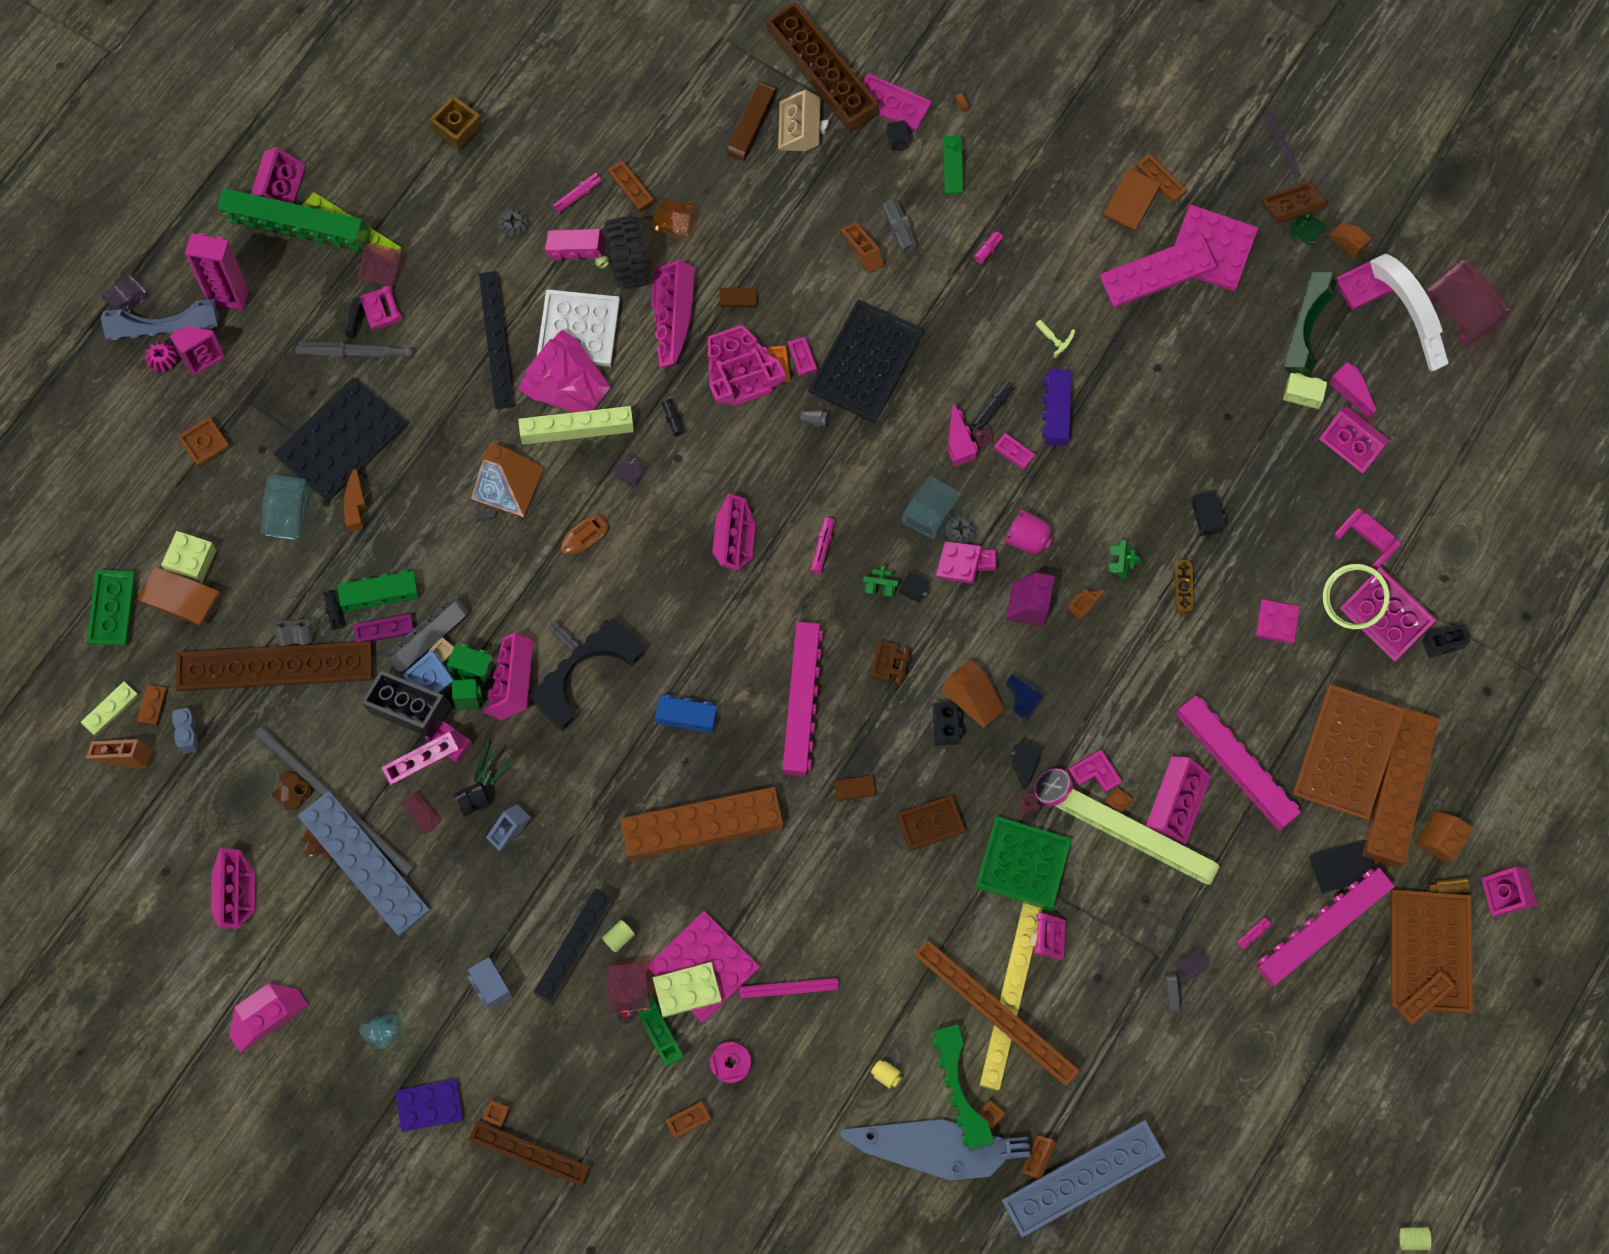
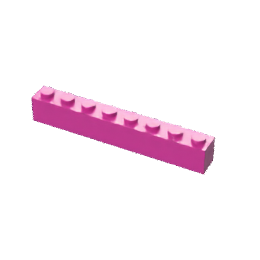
M796 622L783 775L806 777V771L811 769V759H808V752H812L813 741H810L809 737L810 734H814L815 722H811V715L816 713V704L813 703V697H817L818 685H814L815 678H819L820 667H816V660H820L821 649L817 647L818 642H822L823 630H819V624Z
M1194 696L1178 709L1176 716L1280 832L1301 813L1298 805L1285 796L1286 793L1283 788L1277 786L1272 781V776L1260 768L1257 759L1253 756L1251 757L1246 752V747L1241 742L1235 740L1232 731L1220 723L1221 720L1215 713L1210 712L1206 702Z
M1380 868L1374 871L1370 869L1362 875L1364 879L1361 882L1355 881L1352 883L1345 895L1340 893L1333 899V905L1330 907L1328 905L1324 906L1318 911L1319 916L1316 919H1313V917L1308 919L1303 924L1305 928L1300 932L1295 930L1288 936L1290 939L1285 944L1283 942L1279 943L1273 948L1275 952L1272 955L1266 954L1258 961L1260 965L1256 969L1271 987L1285 978L1395 887Z

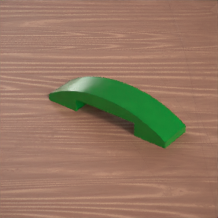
M650 991L632 999L631 1001L665 1067L684 1059Z

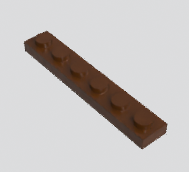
M476 1121L468 1139L470 1142L580 1187L583 1186L590 1169L587 1165L479 1121Z

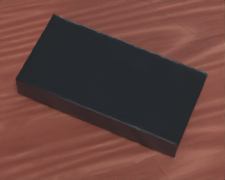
M353 298L344 331L349 339H354L362 312L363 305L360 298Z

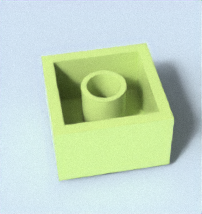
M176 531L161 565L165 571L202 584L216 549L212 542Z

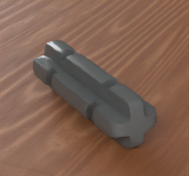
M554 620L549 625V629L566 646L568 645L571 651L580 646L564 627H561L558 621Z

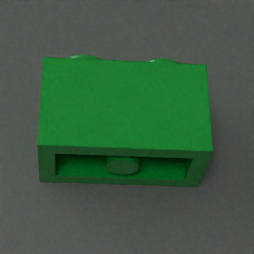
M476 679L452 681V695L457 711L480 709V703L483 702V691H481V685H477Z

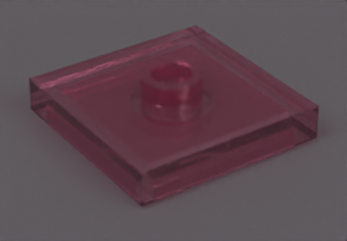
M365 243L357 279L394 287L402 251Z

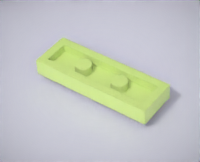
M123 682L81 723L96 737L139 696L130 686Z

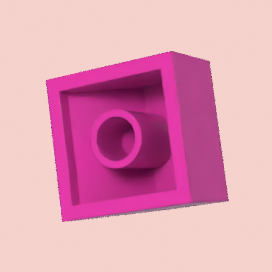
M1514 867L1481 878L1491 916L1520 912L1538 906L1527 868Z

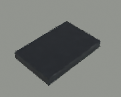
M1366 840L1309 856L1322 894L1348 887L1355 881L1359 883L1364 879L1362 876L1370 869L1376 870L1373 859L1362 856Z

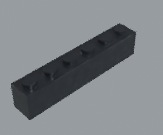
M596 888L594 889L535 988L534 994L536 997L552 1006L554 1005L614 902L611 896Z

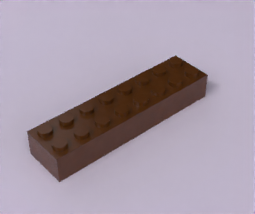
M793 2L766 20L768 33L850 133L879 114V103L796 2Z

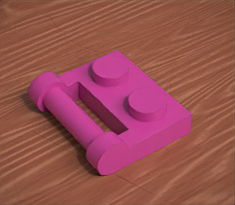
M384 286L380 290L360 296L371 330L400 322L403 319L401 313L398 312L392 295V286ZM386 297L391 316L386 317L380 298Z
M1036 914L1038 930L1037 947L1034 948V954L1043 955L1055 960H1064L1066 920L1048 914Z

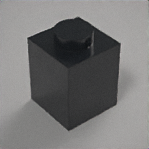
M905 120L887 123L886 133L891 151H902L909 148L910 137Z
M908 571L900 586L899 594L920 603L922 598L926 599L929 594V581Z

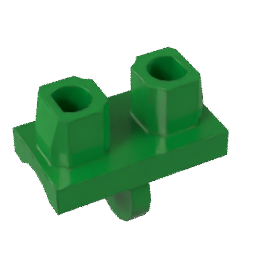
M1121 540L1120 544L1111 545V556L1119 557V562H1110L1108 570L1110 574L1119 575L1121 579H1127L1128 566L1129 569L1133 570L1135 564L1140 563L1141 558L1136 556L1135 550H1130L1126 540Z
M881 564L880 570L873 569L872 571L873 575H880L879 578L864 576L865 593L875 594L876 584L884 585L883 595L893 596L898 581L883 579V576L891 577L892 571H885V565Z

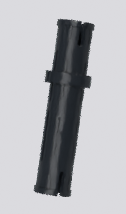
M1006 381L1003 383L998 392L991 396V401L972 423V426L975 428L980 422V425L977 427L978 431H982L989 419L1000 405L1003 406L1007 396L1014 390L1012 385L1005 390L1010 383Z

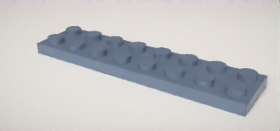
M330 791L326 792L298 815V818L398 936H401L430 912L428 907Z
M1143 1120L1003 1198L1002 1202L1020 1236L1024 1237L1165 1158V1155L1146 1120Z

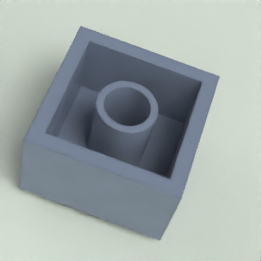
M489 957L468 969L470 973L468 979L475 991L480 990V993L477 995L485 1008L489 1006L491 1011L513 999Z

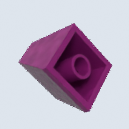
M1033 573L1012 583L1006 620L1043 627L1048 614L1054 576Z

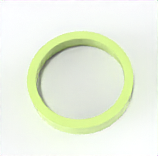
M1351 564L1341 567L1329 577L1323 590V603L1326 612L1337 624L1349 629H1364L1373 626L1383 618L1389 607L1390 590L1385 578L1378 571L1366 565ZM1351 570H1363L1371 573L1380 581L1384 590V603L1381 611L1372 620L1361 624L1349 623L1339 618L1330 603L1332 585L1339 576Z

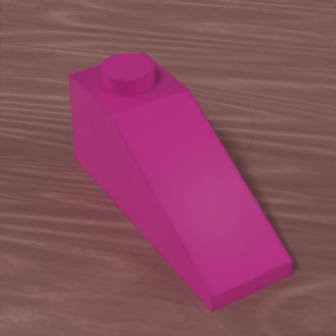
M1347 362L1332 376L1329 384L1371 420L1377 411L1362 374L1357 367Z

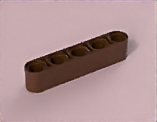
M759 81L729 143L727 155L743 161L746 159L774 100L777 87Z

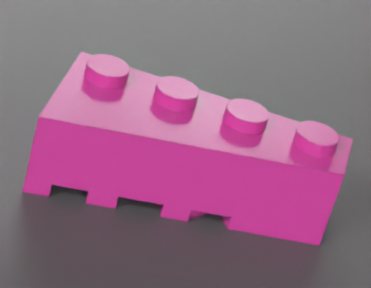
M517 632L503 638L497 662L500 664L492 677L495 679L493 690L489 689L487 697L490 698L489 705L485 706L483 713L499 720H504L526 709L533 640Z

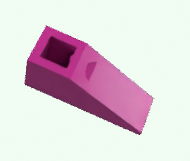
M955 404L952 405L947 450L954 467L975 460L978 452L976 443L971 441L969 427L965 426L962 421L964 420L963 414L960 409L957 410Z

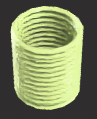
M620 920L607 934L602 936V939L614 952H617L635 934L624 921Z
M1401 1228L1400 1245L1402 1250H1430L1431 1233L1429 1228Z

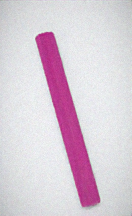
M836 978L740 987L739 994L740 998L837 990L839 985Z

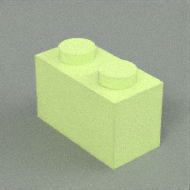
M1291 373L1287 380L1283 400L1319 409L1324 399L1327 382L1322 381L1320 378L1306 377L1301 373Z

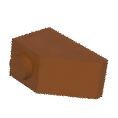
M1340 223L1328 234L1353 259H1356L1368 247L1371 237L1358 226Z

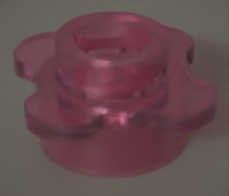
M988 426L973 431L977 447L993 442L991 429Z
M1035 793L1018 797V803L1021 804V812L1023 814L1039 810L1040 805L1037 803Z

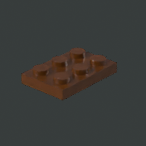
M1309 181L1262 197L1261 204L1272 218L1279 223L1327 207V200Z
M952 795L896 814L909 852L965 833Z

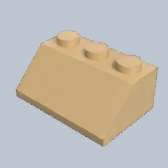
M805 89L780 101L779 150L807 151L819 145L820 97Z

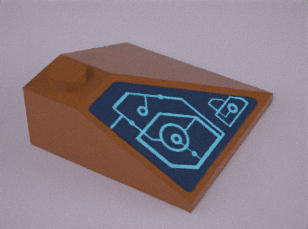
M490 443L482 460L471 501L524 518L543 474L544 467L508 448Z

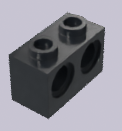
M955 702L933 704L935 746L958 745L960 738H963V729L959 727L958 720H961V708H957ZM944 711L951 712L952 716L947 718L944 717L942 713ZM951 730L954 735L946 736L944 731Z

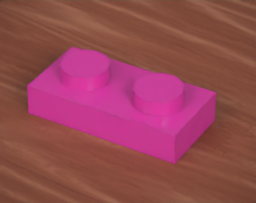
M802 337L788 341L787 345L798 376L801 377L817 372L806 338Z
M1006 433L994 446L995 451L1023 471L1035 457L1032 451Z

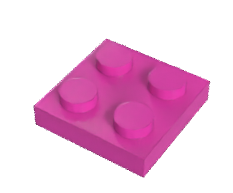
M945 541L936 577L943 580L974 584L983 550L982 547Z
M1262 599L1255 637L1293 644L1296 635L1299 606Z

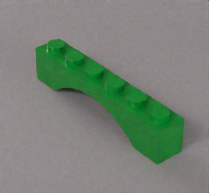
M954 1025L934 1031V1038H931L934 1050L938 1049L940 1057H937L940 1069L944 1068L946 1076L943 1077L946 1089L950 1088L952 1094L949 1096L952 1108L956 1107L958 1115H955L957 1126L962 1127L963 1135H961L963 1146L968 1147L969 1152L992 1146L994 1140L988 1121L971 1108L960 1088L958 1061L964 1043L959 1027Z

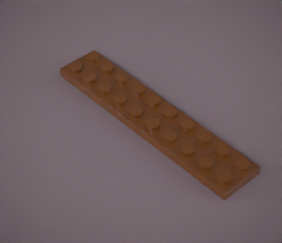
M371 641L176 652L177 691L372 681Z

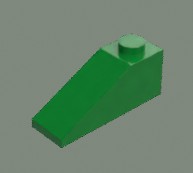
M961 135L943 136L941 148L945 195L963 194Z

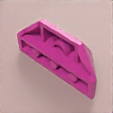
M728 494L716 516L712 553L721 566L739 570L753 557L756 523L747 506L746 499Z
M221 848L212 870L211 914L218 928L238 929L255 912V872L248 861L242 856L243 854L240 850Z
M268 983L234 1007L230 1038L240 1053H243L309 1007V1004L298 989Z

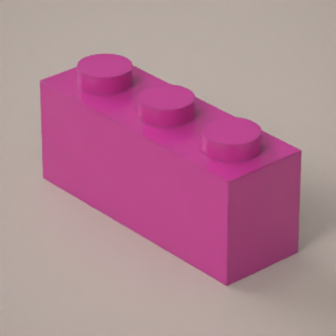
M600 229L548 231L545 251L554 260H561L562 258L573 260L579 258L596 259L603 257L606 238Z

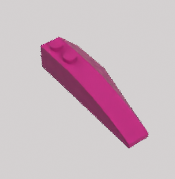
M680 260L653 269L651 305L655 309L653 320L657 324L655 336L656 339H659L657 351L660 368L676 363L690 321L693 301L694 267Z

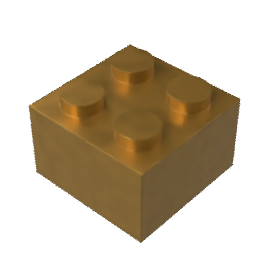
M453 95L429 119L431 130L457 150H460L482 127L480 115Z

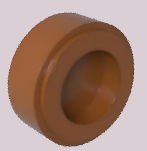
M963 94L955 95V102L959 110L962 112L967 110L968 104Z

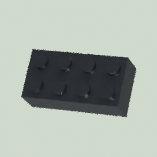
M380 670L361 702L369 713L429 738H433L451 707V704L443 695Z

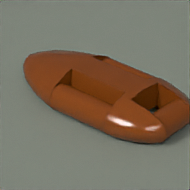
M592 515L585 518L564 537L561 544V553L572 555L586 551L604 537L609 529V525L600 515ZM594 522H597V524H598L601 528L598 529V528L595 526Z

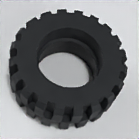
M630 215L607 220L605 222V231L617 287L626 289L646 285L649 282L647 263L636 217Z

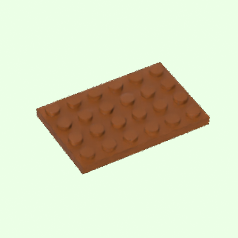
M1329 684L1292 795L1368 821L1405 709Z
M1391 890V1009H1399L1442 971L1453 982L1455 987L1427 1012L1471 1015L1473 1013L1471 895Z

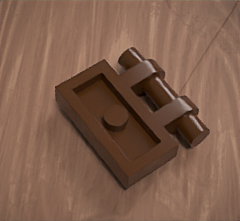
M879 640L870 678L889 682L890 676H894V684L902 686V682L907 674L905 672L906 666L910 663L911 659L909 656L911 649L903 648L902 653H898V645ZM894 660L900 662L898 669L892 668Z

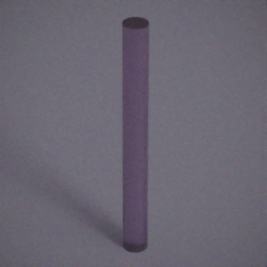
M1270 114L1266 118L1294 178H1298L1301 176V173L1274 115Z

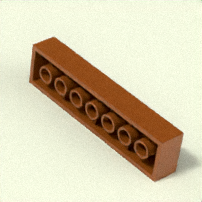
M1403 708L1405 711L1373 805L1362 856L1371 858L1375 862L1397 869L1406 862L1440 720L1439 718Z
M775 787L620 819L628 862L783 830Z

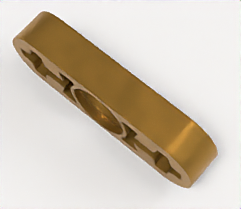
M1180 560L1174 568L1175 609L1178 613L1185 615L1191 612L1194 605L1193 567L1188 560ZM1182 565L1185 567V569H1188L1186 570L1185 577L1181 578L1182 570L1180 569ZM1186 583L1189 586V590L1181 591L1179 584ZM1185 596V603L1188 605L1186 609L1183 608V605H1180Z

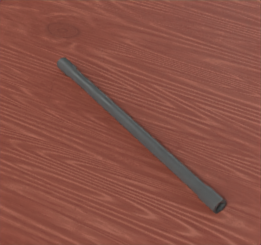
M261 726L257 729L255 735L278 754L321 796L330 791L373 844L407 877L413 873L415 867L386 843L283 747L265 727Z

